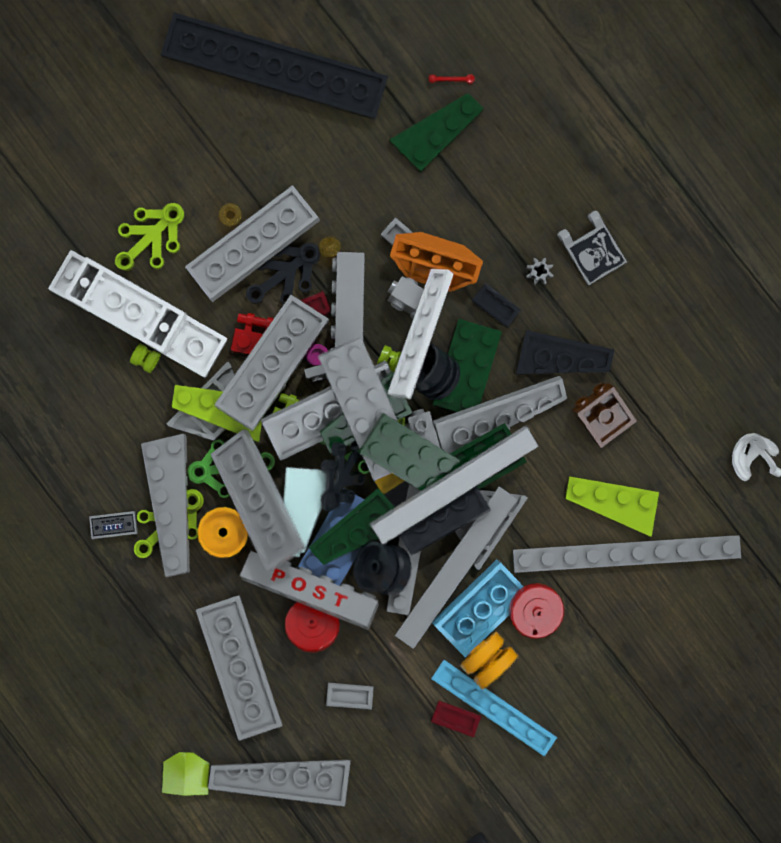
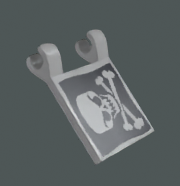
M593 211L588 215L590 222L596 229L573 242L566 229L557 234L588 285L627 262L603 223L598 211Z

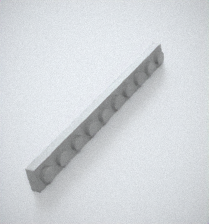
M740 535L513 550L514 573L741 558Z

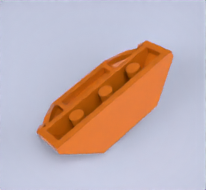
M423 232L396 234L390 257L396 262L406 278H411L423 284H426L431 269L451 271L453 277L448 289L449 292L477 283L483 261L465 245Z

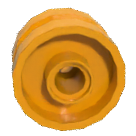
M228 507L215 508L206 513L198 527V539L203 549L210 555L220 558L231 557L238 553L246 544L248 532L238 511ZM221 528H225L228 531L225 537L219 535Z
M494 632L486 640L480 642L460 664V667L467 674H472L478 669L480 670L474 677V682L481 689L491 684L518 657V654L511 647L499 650L504 644V639L497 632Z

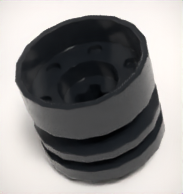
M430 342L414 389L431 400H441L447 397L459 382L461 374L459 364L454 358Z

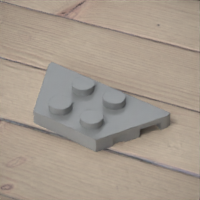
M227 362L202 389L224 391L235 376L231 364ZM178 411L167 423L169 427L213 441L225 430L222 427L182 411Z
M480 490L487 503L495 493L494 491ZM511 494L518 500L475 560L474 566L477 570H480L528 497ZM474 521L455 531L460 540L465 536Z

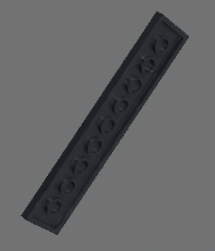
M175 12L173 13L161 52V57L373 120H376L388 80L387 75Z

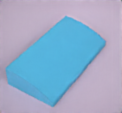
M496 559L432 623L466 657L509 616L511 599L523 586Z

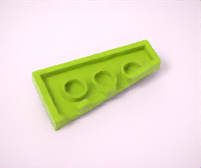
M175 385L172 408L237 434L242 430H248L252 439L260 442L261 420L252 432L214 406L224 391Z
M569 477L566 500L652 537L659 492Z

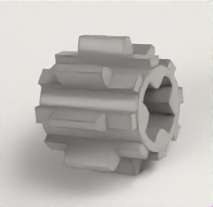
M534 258V264L527 265L526 267L530 271L526 278H532L534 285L540 281L543 285H546V278L553 277V274L549 272L553 265H547L545 263L546 258L542 262H538ZM539 267H542V272H544L545 274H542L539 277L536 275L537 271L535 270H537Z

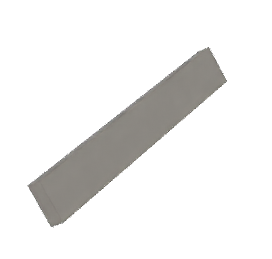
M524 426L376 519L370 525L381 543L384 544L537 448L538 445L529 429Z
M500 486L497 488L487 503L491 511L474 521L395 634L397 638L414 649L518 500Z

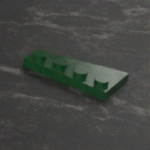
M377 489L308 548L323 565H326L369 542L379 539L370 523L395 507Z

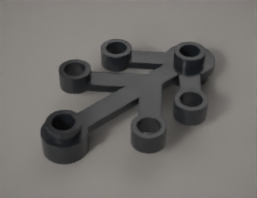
M305 243L300 248L289 246L283 248L280 254L274 256L282 257L283 255H289L297 258L290 263L268 260L264 263L263 267H258L256 269L258 271L272 269L279 270V272L260 286H250L246 292L248 300L254 304L262 302L265 293L285 279L284 293L280 298L284 305V296H293L295 273L302 265L303 276L298 284L299 289L303 293L311 291L312 266L321 257L319 247L314 243ZM307 251H313L314 256L307 258L305 256ZM308 282L310 286L308 289H302L301 284ZM258 291L260 292V297L254 299L252 298V293Z
M356 441L351 443L352 453L345 465L344 454L346 447L344 443L334 442L331 446V453L333 456H336V465L333 460H323L321 463V471L326 474V490L321 495L320 501L325 511L338 509L342 502L353 503L355 499L354 491L344 489L339 493L342 486H362L364 484L365 476L362 472H353L349 476L359 456H362L358 452L359 447ZM336 469V481L334 482V472Z

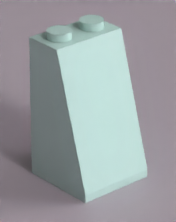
M286 468L284 504L306 547L301 551L304 553L322 509L320 499L326 490V474L322 473L321 470ZM300 552L295 557H300Z

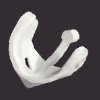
M754 433L746 434L739 439L733 450L732 464L737 476L741 480L747 481L752 476L750 465L758 455H761L768 463L770 474L776 477L781 476V469L776 466L770 455L776 456L779 453V449L770 439ZM749 443L750 447L748 453L745 454L747 444Z

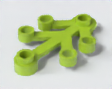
M176 203L167 204L163 210H146L145 208H137L135 210L134 216L139 222H145L148 218L161 219L156 225L130 226L127 223H123L119 226L118 232L124 238H128L131 235H145L129 252H121L116 256L115 264L120 270H130L134 265V259L151 242L152 257L150 264L154 269H161L164 266V260L161 257L162 231L167 226L169 240L166 243V249L170 253H177L180 250V244L177 241V225L183 221L184 211ZM140 211L145 212L144 218H138L137 215ZM171 211L177 212L176 218L172 219L169 217ZM128 227L129 233L122 234V228ZM170 243H176L177 248L175 250H170ZM124 258L129 259L127 266L121 264ZM156 258L161 259V264L158 266L153 265V261Z
M190 489L187 490V499L194 496L197 500L194 505H190L188 502L187 508L189 530L191 528L196 530L194 537L188 535V539L193 540L198 537L197 511L203 506L204 499L199 491ZM141 510L137 514V519L140 523L144 524L155 521L154 512ZM143 512L148 514L146 521H142L140 518ZM157 530L147 540L136 542L134 553L138 557L147 558L152 554L153 546L159 541ZM143 544L148 547L146 553L140 551V547Z

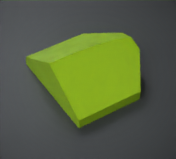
M179 752L165 760L163 764L162 793L183 796L208 795L210 763L191 752Z

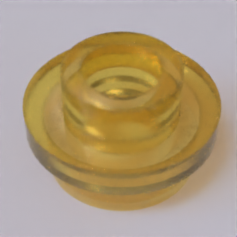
M225 204L219 211L221 222L227 226H234L241 220V210L235 204ZM230 211L235 213V216L232 219H228L226 217L227 213Z
M333 236L324 238L319 244V251L324 257H333L341 249L340 241Z

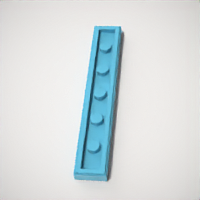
M445 660L442 661L431 678L544 757L557 739L555 735L488 689H481L472 678Z

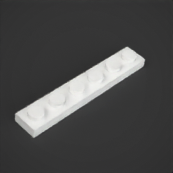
M431 269L388 391V394L392 397L411 398L453 277V273L449 270Z

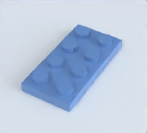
M355 495L353 503L342 502L338 509L330 511L311 545L364 501V499ZM362 547L326 565H323L312 551L308 549L298 567H304L312 571V575L318 578L321 575L333 579L334 584L340 586Z

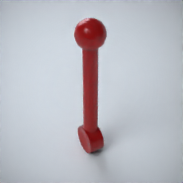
M432 74L428 77V81L430 83H435L436 81H466L468 84H472L475 81V77L471 74L467 75V77H436Z

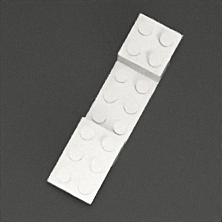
M72 250L68 253L48 288L50 291L102 318L204 378L207 377L228 338L192 319L185 312Z

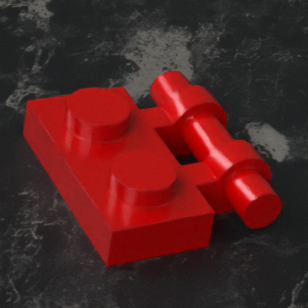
M239 313L237 322L245 323V329L235 328L231 351L249 355L263 335L252 332L253 325L264 327L266 331L274 318L268 317L265 319L255 317V314L252 313L247 315Z

